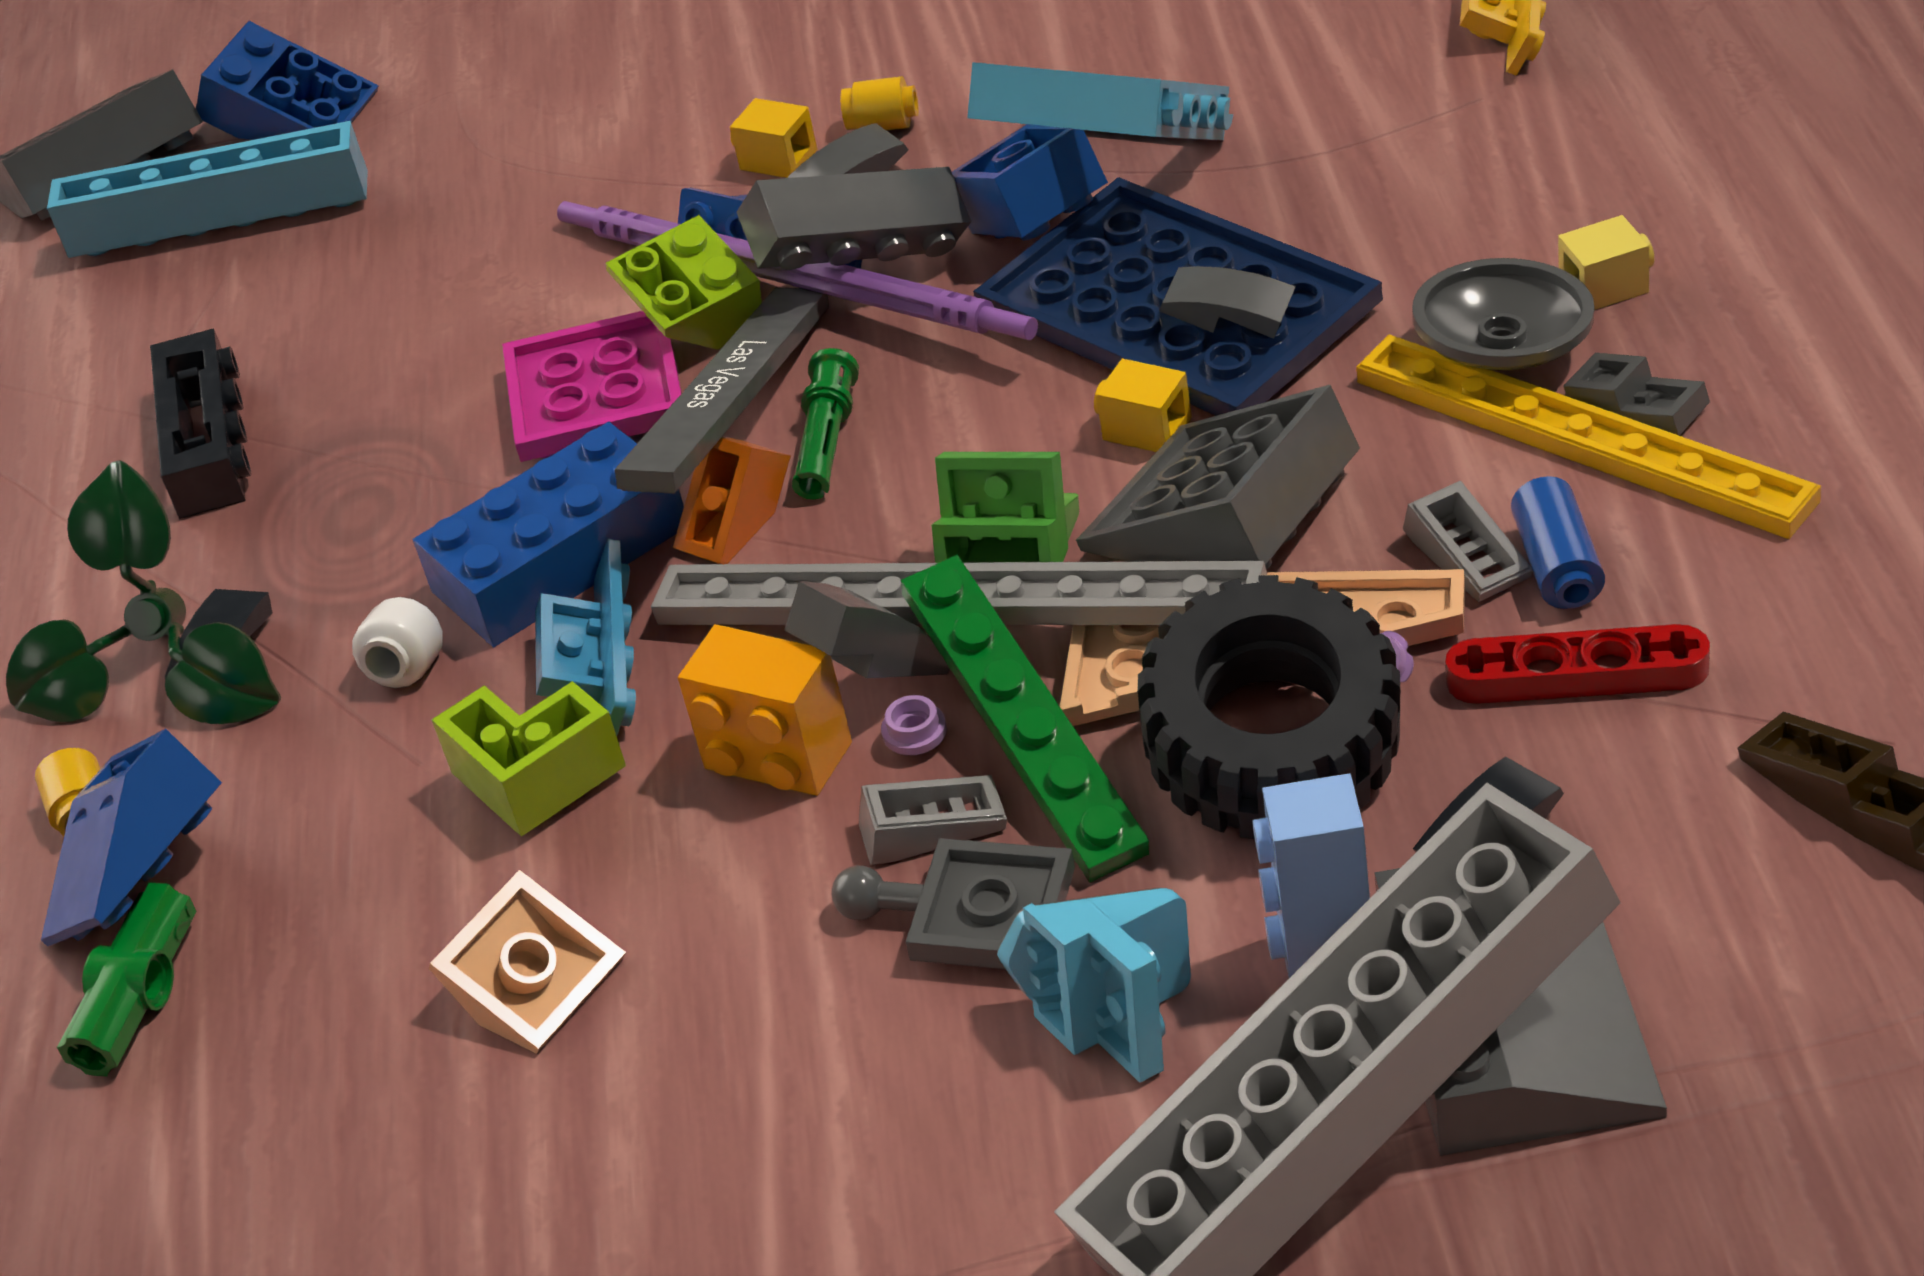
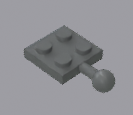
M939 838L924 884L883 881L882 877L872 868L856 865L848 867L838 874L833 882L831 895L836 909L843 916L852 920L869 919L881 909L914 911L915 914L906 939L907 951L911 961L1006 969L1000 962L997 952L1014 917L1023 907L1031 903L1037 905L1066 901L1075 864L1072 849Z

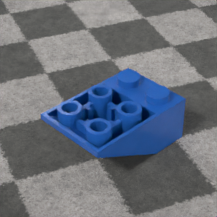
M248 20L201 74L196 110L202 121L236 138L255 140L351 121L352 123L378 91L379 85Z
M167 729L112 756L73 799L41 941L47 946L70 937L79 941L96 926H100L105 930L117 922L133 903V900L127 894L140 879L146 882L153 878L172 858L173 853L167 847L180 832L183 835H187L193 831L211 812L212 806L206 801L222 782Z

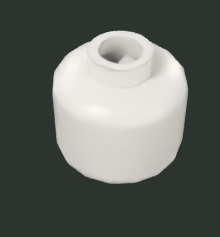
M403 597L390 598L374 607L358 627L352 640V653L358 667L369 679L381 686L392 688L407 687L422 678L438 656L443 644V631L437 617L428 607L414 599Z

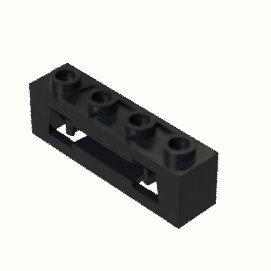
M214 328L150 345L160 474L179 519L246 501L243 478L251 476V467L242 444L248 440L245 426L239 413L240 410L244 409L243 401L235 380L240 378V372L231 346L221 347ZM184 399H188L190 408L202 406L203 421L211 442L206 443L204 435L194 438L193 420Z

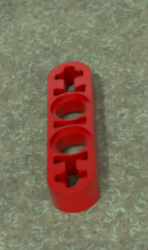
M1681 624L1472 638L1460 641L1447 652L1445 659L1446 685L1449 693L1456 699L1476 704L1685 690L1703 683L1709 675L1710 642L1707 635L1698 628ZM1616 655L1623 657L1628 663L1618 668H1604L1598 666L1594 661L1601 656ZM1674 655H1683L1684 659H1675ZM1641 656H1649V662L1641 663ZM1537 660H1551L1560 665L1558 669L1548 673H1536L1529 670L1526 666ZM1513 665L1512 672H1505V666ZM1482 669V672L1470 673V670Z

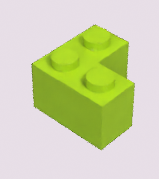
M573 681L520 716L484 685L431 719L451 773L521 837L626 766L609 711Z

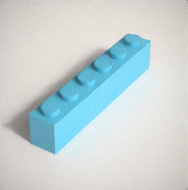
M351 121L52 179L47 210L68 258L86 254L97 256L111 249L132 245L148 246L162 239L182 235L198 236L208 230L233 225L243 227L254 224L258 220L279 216L295 217L306 211L324 207H346L356 201L367 199L368 170Z

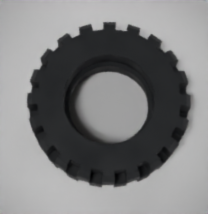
M1259 575V582L1242 585L1240 578L1221 583L1219 585L1220 592L1210 596L1204 590L1185 602L1186 612L1183 615L1174 611L1158 627L1159 638L1155 637L1148 642L1142 656L1143 670L1138 674L1137 693L1145 757L1150 760L1152 776L1160 789L1167 792L1171 791L1172 803L1186 815L1193 816L1199 811L1201 812L1202 825L1222 833L1225 832L1227 826L1237 828L1240 832V838L1255 839L1252 820L1266 818L1263 787L1351 773L1359 809H1361L1370 801V788L1376 790L1385 783L1391 772V759L1398 753L1400 741V671L1396 668V653L1390 639L1380 634V624L1367 610L1359 608L1357 611H1353V599L1332 588L1327 594L1318 591V583L1296 577L1295 583L1292 584L1279 582L1278 575ZM1261 681H1283L1303 686L1315 692L1329 704V707L1319 717L1305 726L1276 734H1257L1242 731L1222 722L1210 712L1213 706L1231 691L1244 685Z

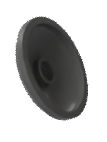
M1490 258L1455 265L1428 279L1415 294L1412 305V320L1419 337L1436 352L1452 361L1481 369L1516 370L1546 364L1560 358L1578 346L1592 329L1594 322V300L1588 288L1579 279L1560 268L1526 259Z

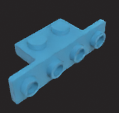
M607 539L594 578V602L540 593L535 609L536 695L549 697L573 681L609 711L617 736L620 726H630L636 704L635 689L627 688V682L633 667L634 648L633 646L625 645L631 624L632 607L631 605L623 604L629 584L630 567L628 564L621 563L620 541Z

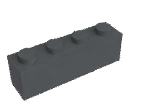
M950 167L756 180L737 210L758 269L781 267L784 270H793L806 264L828 262L832 265L840 266L854 260L878 258L880 261H892L901 256L918 254L938 257L950 252L956 246V242L972 222Z

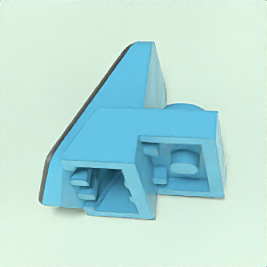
M1154 888L1037 905L1031 903L1023 907L1016 914L998 948L997 956L1021 991L1033 1001L1034 1017L1073 1055L1096 1044H1100L1140 1083L1164 1071L1162 1037L1165 1035V1024L1160 1013L1159 1003L1185 990L1191 978L1185 900L1171 889Z

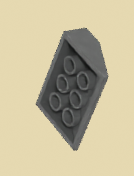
M173 69L122 90L0 156V202L21 218L37 213L40 220H44L50 217L47 205L52 179L152 160L148 154L149 151L164 144L167 151H170L194 138L190 129L203 123Z
M1331 385L1181 425L1076 539V542L1083 552L1127 562L1264 561L1265 567L1268 569L1272 564V556L1280 546L1296 535L1297 525L1306 514L1321 504L1320 497L1327 488L1343 477L1345 466L1360 449L1359 444Z
M1400 868L1374 872L1376 892ZM1604 922L1425 1101L1440 1156L1667 1117V1107Z

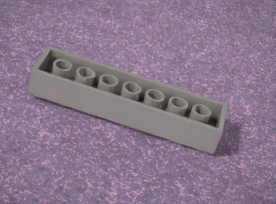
M1486 783L1086 1179L1054 1213L1091 1258L1110 1276H1253L1621 903L1593 848L1489 783Z

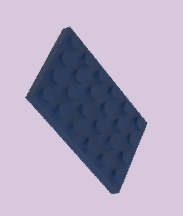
M1120 177L1097 193L1088 205L1073 212L973 291L974 297L991 301L994 308L1036 318L1038 322L1036 336L1112 370L1115 369L1123 358L1186 372L1190 405L1215 416L1261 404L1269 400L1383 300L1382 282ZM1193 266L1236 269L1270 277L1296 287L1274 339L1221 317L1212 333L1159 311L1179 267Z

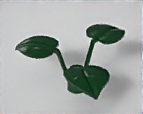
M121 460L111 462L75 500L68 517V537L73 550L85 564L101 571L119 566L122 578L138 588L140 594L133 597L126 605L124 626L88 645L79 626L66 619L51 620L39 624L27 632L16 645L7 667L6 688L10 703L20 712L54 722L80 720L92 714L100 707L105 700L109 688L108 670L104 663L94 654L131 635L144 641H153L168 635L169 656L178 664L171 669L166 677L165 691L172 704L182 714L201 723L230 724L251 719L271 709L280 702V693L269 675L262 653L255 642L241 629L221 622L202 625L186 636L181 651L180 635L184 632L182 624L186 617V607L183 599L171 589L156 588V583L153 580L146 581L132 569V567L151 569L164 561L171 541V530L167 514L152 487L135 469Z

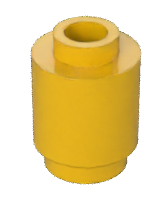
M903 76L853 82L852 88L841 90V112L847 130L859 129L877 123L886 131L909 128L911 117H916L919 113L916 88L914 85L907 86Z
M65 748L53 752L39 763L35 771V781L49 823L63 837L73 799L100 770L96 757L91 752L81 748Z

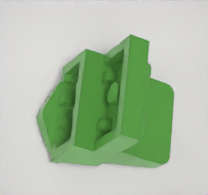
M943 452L935 457L941 515L940 519L931 524L935 563H940L957 554L963 563L1064 561L1068 551V541L1079 516L1080 508L1078 494L1063 492L1060 452Z

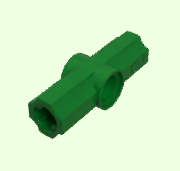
M148 883L144 892L138 894L112 945H99L90 952L85 962L82 976L84 997L57 1046L65 1063L74 1065L86 1075L108 1077L111 1069L118 1067L146 1010L158 1011L165 1006L173 988L174 967L172 959L197 912L190 896L181 894L170 884Z

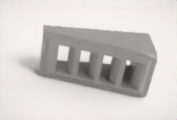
M1461 480L1408 504L1403 531L1442 570L1464 569L1465 590L1478 602L1532 577V567ZM1453 523L1456 526L1455 528L1449 531H1446L1443 528L1444 526ZM1465 537H1469L1472 540L1461 546L1455 543ZM1482 550L1487 554L1473 562L1467 558ZM1497 564L1503 568V570L1486 578L1480 574V572Z
M992 775L873 784L861 787L859 829L870 865L890 863L936 849L939 838L970 840L1006 829L1007 817ZM974 802L976 810L966 811L964 804ZM948 810V812L939 813V811Z

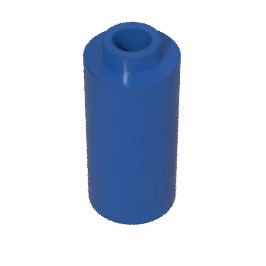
M1551 476L1539 477L1522 485L1515 492L1511 500V511L1543 599L1549 605L1560 609L1577 608L1591 602L1602 591L1605 584V574L1571 486L1565 480Z

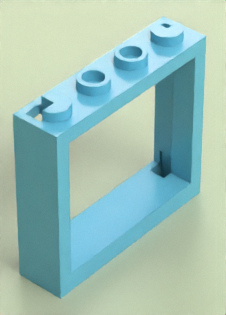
M972 62L967 116L969 119L1151 137L1224 140L1225 130L1230 128L1233 114H1229L1230 97H1228V86Z

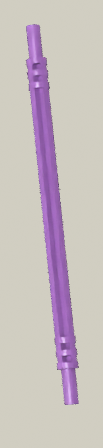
M563 201L557 210L558 219L562 222L593 229L594 233L599 237L639 246L680 225L606 205L596 209ZM717 233L756 277L979 334H984L991 330L1032 340L1037 333L1038 322L1036 318L994 308L993 303L989 300L848 265L835 266L828 262L806 264L793 270H784L781 267L758 269L747 240Z

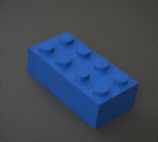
M607 422L597 429L587 432L582 438L552 456L540 460L532 468L502 486L490 490L485 496L462 510L440 520L433 527L412 540L431 592L494 648L535 622V609L540 593L574 598L594 586V578L607 539L620 541L621 563L629 564L676 535L684 508L680 490L678 489L672 494L622 491V489H617L615 468L637 443L612 423Z

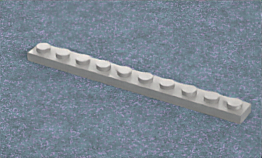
M1264 561L964 563L1005 625H1161L1174 611L1183 615L1186 612L1185 602L1204 590L1210 596L1220 592L1219 585L1221 583L1240 578L1242 585L1259 582V575H1267ZM937 563L669 565L651 605V609L658 625H786L798 583L803 581L826 583L853 591L910 623L921 625L902 596L901 580Z

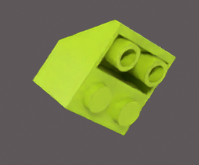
M700 215L605 263L607 272L667 338L720 349L762 303L759 279Z

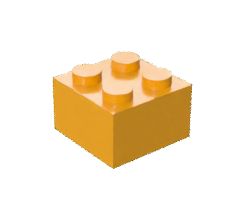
M714 624L677 677L704 769L715 771L724 776H737L770 784L781 790L790 789L818 796L852 743L832 658L814 646Z

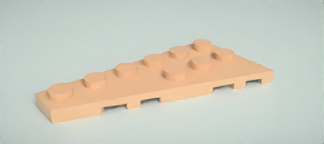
M1464 569L1267 572V575H1278L1279 582L1294 584L1296 577L1318 583V591L1327 594L1332 588L1353 599L1354 612L1359 608L1367 610L1380 624V633L1385 631L1396 632L1407 641L1408 646L1464 633ZM1073 625L1060 708L1072 726L1139 711L1137 687L1138 674L1143 670L1142 656L1148 642L1155 637L1159 638L1158 627L1160 625Z

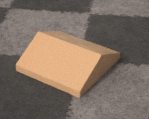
M519 870L430 963L429 970L478 1025L537 1054L621 962L626 952Z

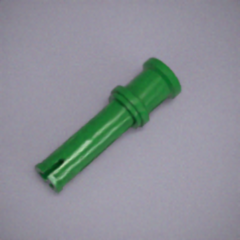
M835 348L822 349L812 355L808 364V375L811 383L805 388L801 398V408L806 415V422L800 443L795 475L792 478V488L800 497L810 500L821 499L824 497L825 492H829L840 424L848 419L852 412L853 398L850 394V388L855 385L859 376V365L856 359L848 352ZM840 367L843 368L842 377L839 376Z

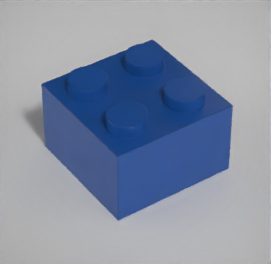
M1030 124L1023 126L952 171L972 221L968 226L971 233L994 235L996 239L1007 236L1020 237L1022 241L1033 239L1046 232L1051 227L1049 220L1062 212L1071 213L1088 205L1093 200L1091 193L1108 183L1084 130Z

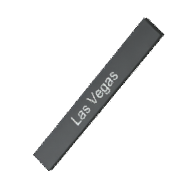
M775 287L615 468L617 489H622V491L674 494L829 308L828 295L803 288Z

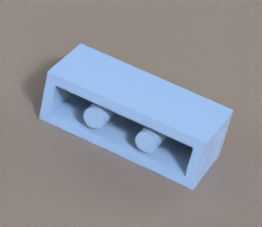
M1351 773L1263 787L1266 818L1252 820L1259 863L1271 862V867L1258 869L1265 912L1277 911V915L1264 917L1271 960L1285 958L1289 978L1370 899L1364 826Z

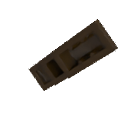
M1783 711L1737 748L1739 757L1743 762L1799 803L1855 838L1924 872V778L1898 770L1893 746Z

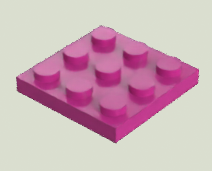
M643 311L502 344L514 442L520 462L536 458H548L582 438L587 432L597 429L607 422L612 423L628 437L646 433L682 394L672 339L665 337Z

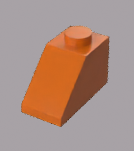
M722 436L693 472L673 548L719 564H728L775 513L791 456L746 441Z

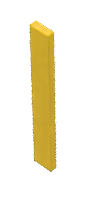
M1390 334L1356 366L1357 383L1786 539H1790L1820 503L1821 485L1502 373L1457 363L1433 349Z

